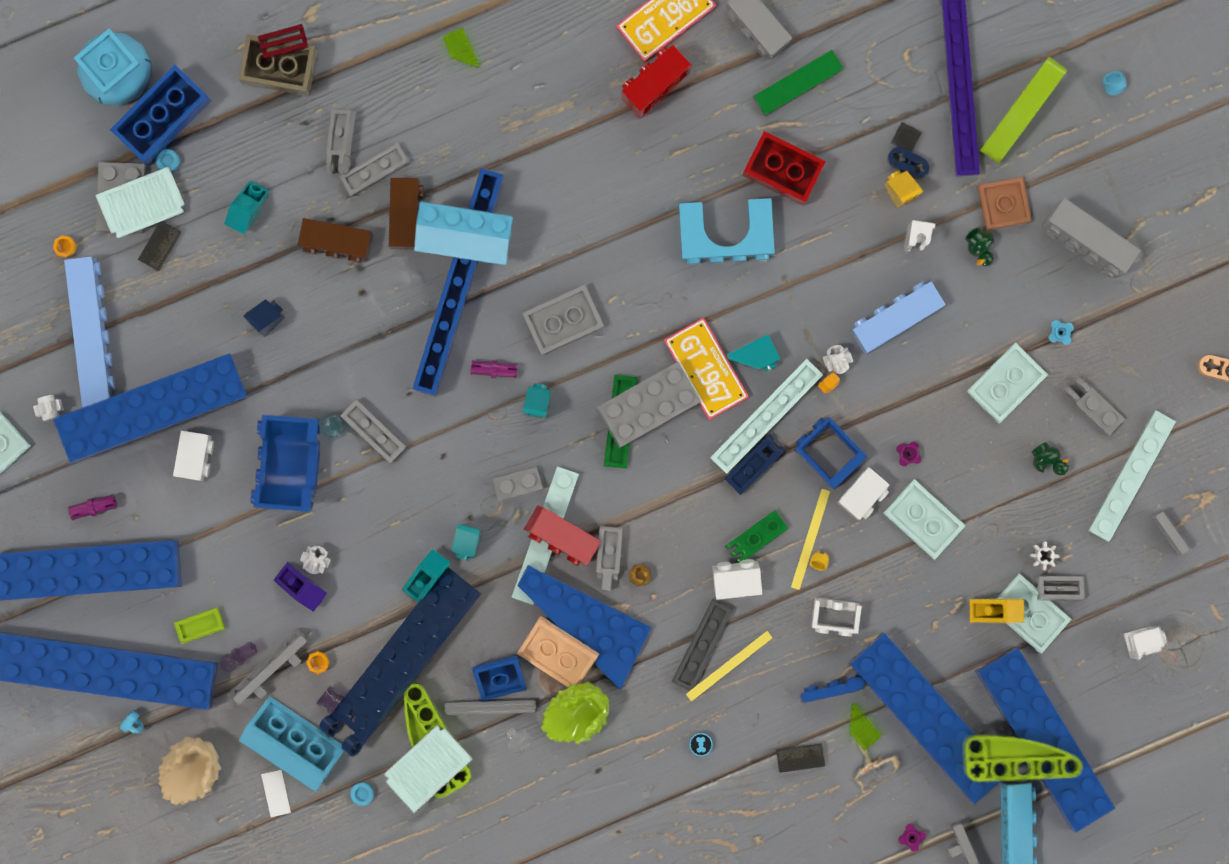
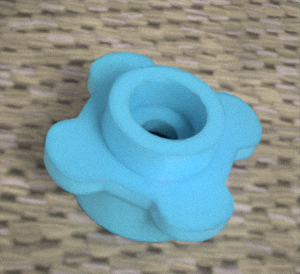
M1058 320L1051 323V334L1048 337L1049 340L1053 343L1062 342L1064 345L1070 344V334L1074 326L1071 323L1064 324Z

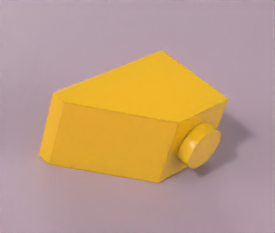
M900 171L894 172L887 177L889 180L884 184L897 209L917 199L923 192L908 171L902 174Z
M969 599L970 622H1024V599Z

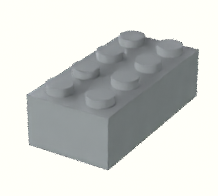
M1063 198L1056 204L1041 226L1045 229V234L1053 239L1059 238L1062 240L1064 247L1072 252L1078 251L1081 253L1084 261L1091 265L1097 264L1102 268L1101 272L1110 278H1118L1124 275L1141 252L1136 246L1066 198Z
M676 362L603 403L596 409L618 448L701 401L679 362Z

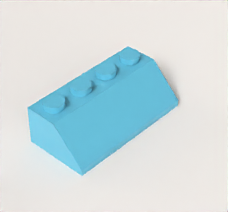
M420 202L414 251L506 266L514 221L513 216Z
M271 696L268 697L248 723L239 739L241 743L315 792L320 788L344 752L340 742L332 737H328L319 728Z
M1028 781L1000 782L1002 864H1037L1036 857H1033V848H1036L1037 839L1036 834H1033L1032 824H1036V812L1032 810V801L1036 799L1035 787H1032V783Z

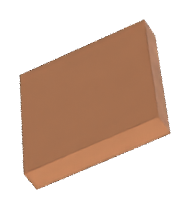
M1023 177L977 186L986 231L1032 222Z

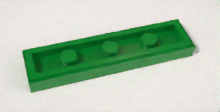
M830 50L757 93L753 98L764 116H767L843 71L844 68L833 50Z
M614 375L612 398L636 386L637 377ZM609 430L607 433L604 466L627 469L630 442L618 448Z

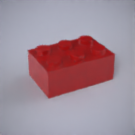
M673 44L669 48L663 47L656 54L657 58L652 64L647 62L642 66L638 77L635 79L631 77L622 85L621 100L639 119L690 74L692 64Z
M763 131L742 176L804 206L826 161Z

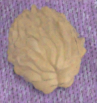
M185 737L174 746H170L171 751L162 757L163 763L159 765L158 778L160 781L158 785L161 786L162 798L171 800V803L175 805L179 803L183 805L189 801H195L199 797L201 799L205 797L207 792L212 791V786L215 780L219 779V771L221 770L218 762L219 756L212 743L202 741L199 737Z

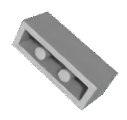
M730 0L727 3V15L733 22L738 21L743 27L741 28L742 33L748 40L753 39L757 44L755 48L762 57L767 56L770 60L791 43L792 37L761 0Z

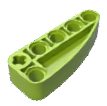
M1049 56L980 151L999 164L1068 69Z
M420 683L411 684L404 693V710L409 740L413 748L435 726L442 730L445 728L449 733L450 731L426 688ZM417 687L421 690L422 695L419 700L411 699L409 695L411 688ZM423 708L432 710L433 717L431 720H424L421 717L420 713ZM467 764L460 770L461 772L466 771L467 775L464 776L466 780L462 781L461 778L456 779L454 776L446 783L447 789L445 792H436L433 796L442 798L466 785L472 776L469 765Z
M970 735L963 741L964 773L973 781L1076 777L1082 771V763L1077 757L1040 742L999 735ZM973 740H978L980 742V749L972 753L969 750V744ZM1072 759L1075 763V768L1071 772H1066L1064 765L1066 761ZM1048 760L1052 765L1051 770L1048 773H1043L1041 771V764ZM1001 762L1004 764L1005 770L1001 775H996L994 773V766ZM1021 762L1028 764V770L1024 774H1019L1017 766ZM975 764L981 768V771L977 772V776L970 772L975 767Z

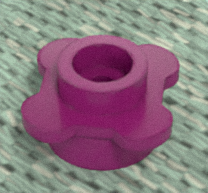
M913 441L908 445L899 444L896 451L899 453V464L905 467L909 463L918 464L921 462L917 442Z
M907 824L905 831L899 836L898 841L901 845L905 844L910 847L911 851L916 852L919 850L921 841L925 840L926 833L915 829L913 824Z

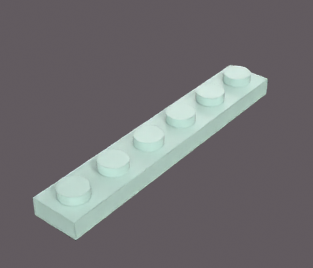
M806 359L710 459L727 474L823 374Z
M1156 410L1153 412L1088 529L1089 532L1110 542L1176 421Z
M557 467L543 507L564 519L579 474ZM531 540L512 598L534 605V602L517 585L527 565L545 573L552 553L551 550L547 549L549 544L541 541L539 544Z

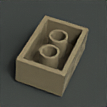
M247 34L238 80L243 85L310 96L318 51L315 46L309 45V48L264 60L258 37ZM270 39L264 42L269 43L272 41H276V39ZM289 42L286 44L268 48L267 52L296 45L299 43Z

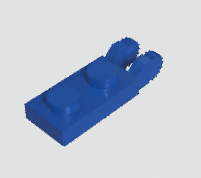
M860 676L852 677L845 684H841L840 681L826 683L827 688L818 689L817 685L804 688L805 693L800 694L801 703H807L853 693L864 688V679L860 678Z

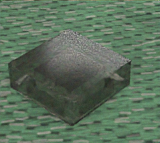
M901 122L891 144L912 152L922 132Z

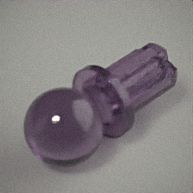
M248 642L240 648L232 649L231 654L223 655L220 659L221 669L226 672H232L238 665L245 664V660L257 653L256 645Z

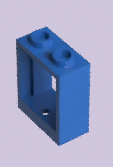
M821 417L812 426L814 431L809 436L804 433L795 442L798 446L794 450L831 489H835L867 456L830 417L826 420ZM827 426L855 455L832 478L804 450Z

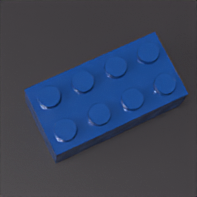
M174 64L110 131L148 166L159 152L164 150L211 102V99Z

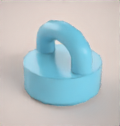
M1119 71L1110 72L1102 79L1104 89L1108 95H1117L1123 92L1127 86L1124 74Z
M134 710L131 711L121 723L119 729L125 733L128 730L134 734L141 733L144 726L138 719L140 715ZM133 723H135L138 728L133 727Z

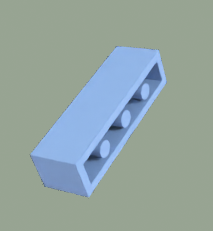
M922 281L912 288L914 292L906 296L904 293L892 300L894 302L892 306L886 308L883 305L873 312L874 317L869 320L864 317L853 324L855 328L851 333L865 355L946 305L932 282L925 284Z

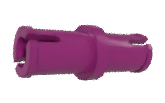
M472 360L470 375L491 376L496 379V376L517 378L518 364L497 363V360H492V362Z
M114 494L95 500L90 498L87 502L68 506L69 516H71V520L89 515L92 517L98 516L100 512L117 509V501L114 499Z

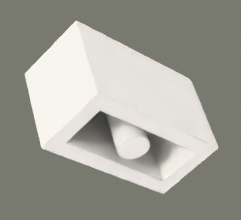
M181 431L173 476L204 481V478L209 476L210 464L207 461L208 455H212L214 449V441H211L212 436Z
M867 467L837 503L856 520H860L862 517L866 520L874 511L871 506L877 500L881 502L889 493L887 490L889 484L870 467Z
M745 559L740 561V563L720 562L716 566H712L716 600L762 595L758 561Z

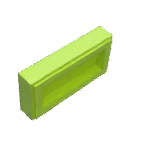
M219 607L173 622L180 644L226 629Z

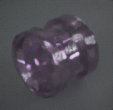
M329 686L316 704L320 707H325L327 713L331 715L345 696L337 694L334 688Z

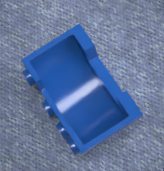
M262 415V421L258 420L257 434H260V438L263 440L262 446L258 447V460H261L260 469L256 470L255 481L259 485L256 484L255 490H251L250 503L254 504V508L311 512L314 502H311V497L316 495L319 471L320 441L317 439V434H320L319 420Z

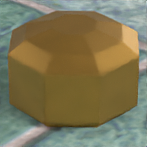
M643 564L634 565L629 572L630 582L637 587L647 585L651 579L650 569Z

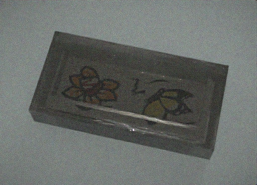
M164 221L159 222L138 260L159 272L182 232Z
M822 743L776 749L779 773L825 766Z

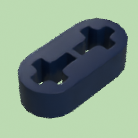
M895 147L888 154V163L891 167L902 173L908 171L914 179H922L929 172L928 162L905 148ZM900 152L902 153V159L908 162L899 161L895 163V158L892 155H897ZM921 163L923 164L922 169L925 171H920L919 174H916L915 168L909 164L918 165Z

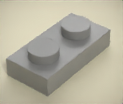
M537 467L492 479L498 501L543 489Z

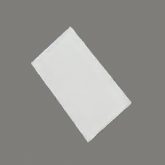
M282 770L261 774L270 817L291 813Z

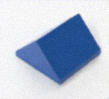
M518 655L472 667L482 701L527 690Z

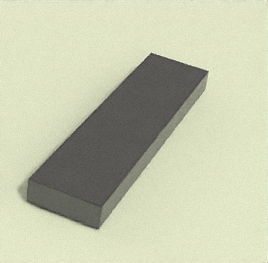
M714 599L711 600L671 682L689 691L696 686L733 611L732 608Z

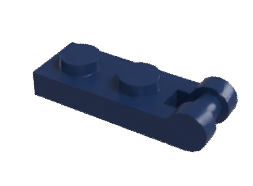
M771 434L724 478L739 495L785 451L781 445L778 446L773 441L775 438ZM766 447L772 452L769 457L762 452Z

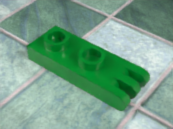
M774 510L725 545V548L728 550L735 545L737 549L731 552L730 555L734 557L740 552L742 556L735 561L740 563V561L753 555L789 528L776 510Z

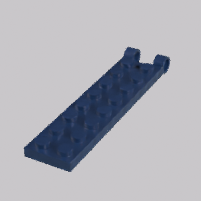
M448 567L426 596L418 602L333 713L322 719L319 729L325 735L331 737L345 723L355 733L345 738L341 748L349 756H356L476 602L481 593Z

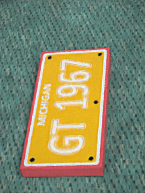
M649 0L616 25V28L645 63L663 47L667 46L716 8V4L713 0Z
M704 317L663 340L675 362H679L701 401L699 404L708 420L749 398Z

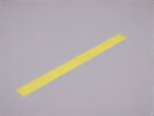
M821 489L791 588L800 590L829 498L830 491Z
M768 631L763 633L686 694L690 701H693L773 637Z

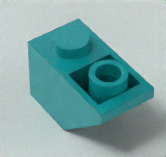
M250 180L230 204L224 225L245 235L255 222L270 190Z

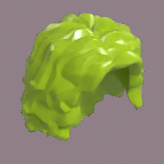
M590 682L570 684L568 689L559 690L557 692L558 695L551 699L549 706H546L541 729L547 733L546 736L550 740L554 739L555 742L564 741L570 743L574 741L576 744H580L581 741H590L591 737L596 733H600L602 726L607 724L606 717L609 714V698L602 693L599 687L593 686Z

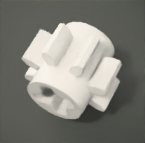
M840 345L830 347L827 350L828 356L823 357L828 371L831 372L833 370L836 374L846 372L849 369L848 363L853 362L848 348H843Z
M54 395L38 398V405L33 406L35 416L42 417L43 422L59 417V411L64 410L62 401L59 399L55 400Z
M1046 541L1042 543V547L1033 545L1036 551L1034 554H1029L1030 557L1035 559L1033 566L1041 564L1042 570H1046L1047 564L1055 567L1054 558L1060 557L1054 554L1053 550H1055L1056 546L1049 548ZM1041 551H1048V560H1040V558L1042 557L1040 553Z
M308 546L300 561L304 562L302 568L310 574H318L319 572L323 574L331 559L326 558L328 551L320 546Z

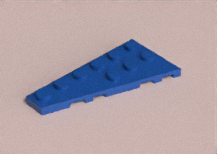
M527 565L517 586L560 629L599 653L594 664L621 689L652 627Z

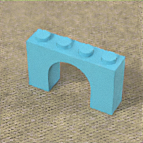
M771 198L749 199L747 201L748 233L740 243L730 247L719 246L707 237L703 224L702 202L680 203L679 223L682 261H687L688 265L701 264V260H710V263H723L724 259L733 258V262L747 261L746 257H756V261L770 260L769 256L775 254Z

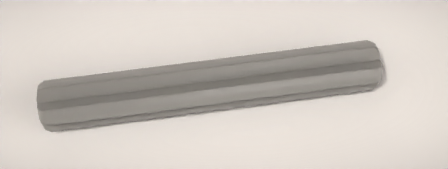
M535 700L447 702L444 705L445 715L534 713L536 711Z

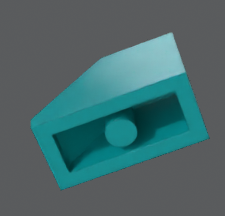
M768 334L726 355L728 361L757 371L764 368L765 372L777 367L776 362L780 360Z
M534 383L533 387L528 386L522 413L527 416L547 419L551 390H547V386Z
M458 524L452 546V551L456 552L455 557L469 561L470 557L475 558L482 531Z
M432 549L417 566L401 590L418 603L426 596L451 563Z

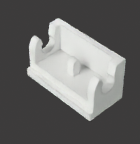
M912 220L907 226L904 251L910 252L911 248L920 242L919 248L922 251L931 241L935 223Z

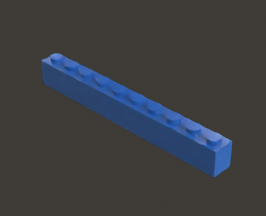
M483 168L480 169L469 210L494 213L504 181L503 174ZM455 257L452 259L412 388L414 391L437 397L478 261Z

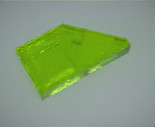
M463 27L442 36L451 59L475 68L480 67Z
M852 703L849 733L865 751L882 735L856 704Z

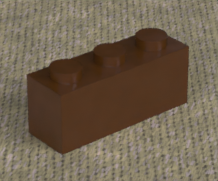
M391 178L390 249L414 250L419 198L424 197V185H420L418 178Z
M303 218L298 246L303 248L304 253L316 255L317 251L325 252V256L329 258L339 259V255L348 257V261L361 263L362 260L368 261L373 233L369 230Z

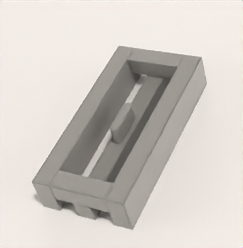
M1163 511L1157 512L1151 517L1177 555H1183L1190 550Z
M1083 576L1036 577V582H1038L1037 600L1082 601L1085 599ZM1044 582L1078 583V586H1044ZM1044 591L1078 592V595L1044 594Z

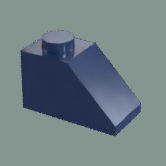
M266 299L243 315L264 337L285 318L281 314L283 309L274 300L270 303Z

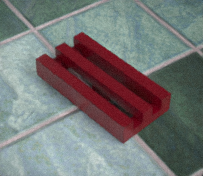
M302 24L257 36L264 60L309 48ZM300 31V34L286 37L269 43L264 42L266 40L274 39L277 37H281L284 35ZM300 39H302L303 42L296 45L267 52L268 48H272L289 42L297 41Z

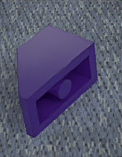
M288 562L273 580L293 599L313 612L327 595V592Z

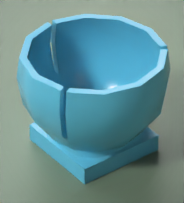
M109 28L104 33L90 38L81 52L74 57L78 63L77 75L85 93L101 104L123 106L140 98L150 84L151 60L144 46L128 34L114 33Z

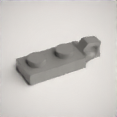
M600 526L599 540L601 542L598 546L596 573L597 578L602 579L601 591H611V581L618 579L623 528Z

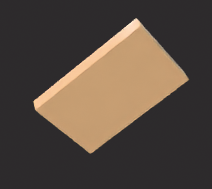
M540 616L518 650L517 655L569 687L570 684L581 683L599 653Z

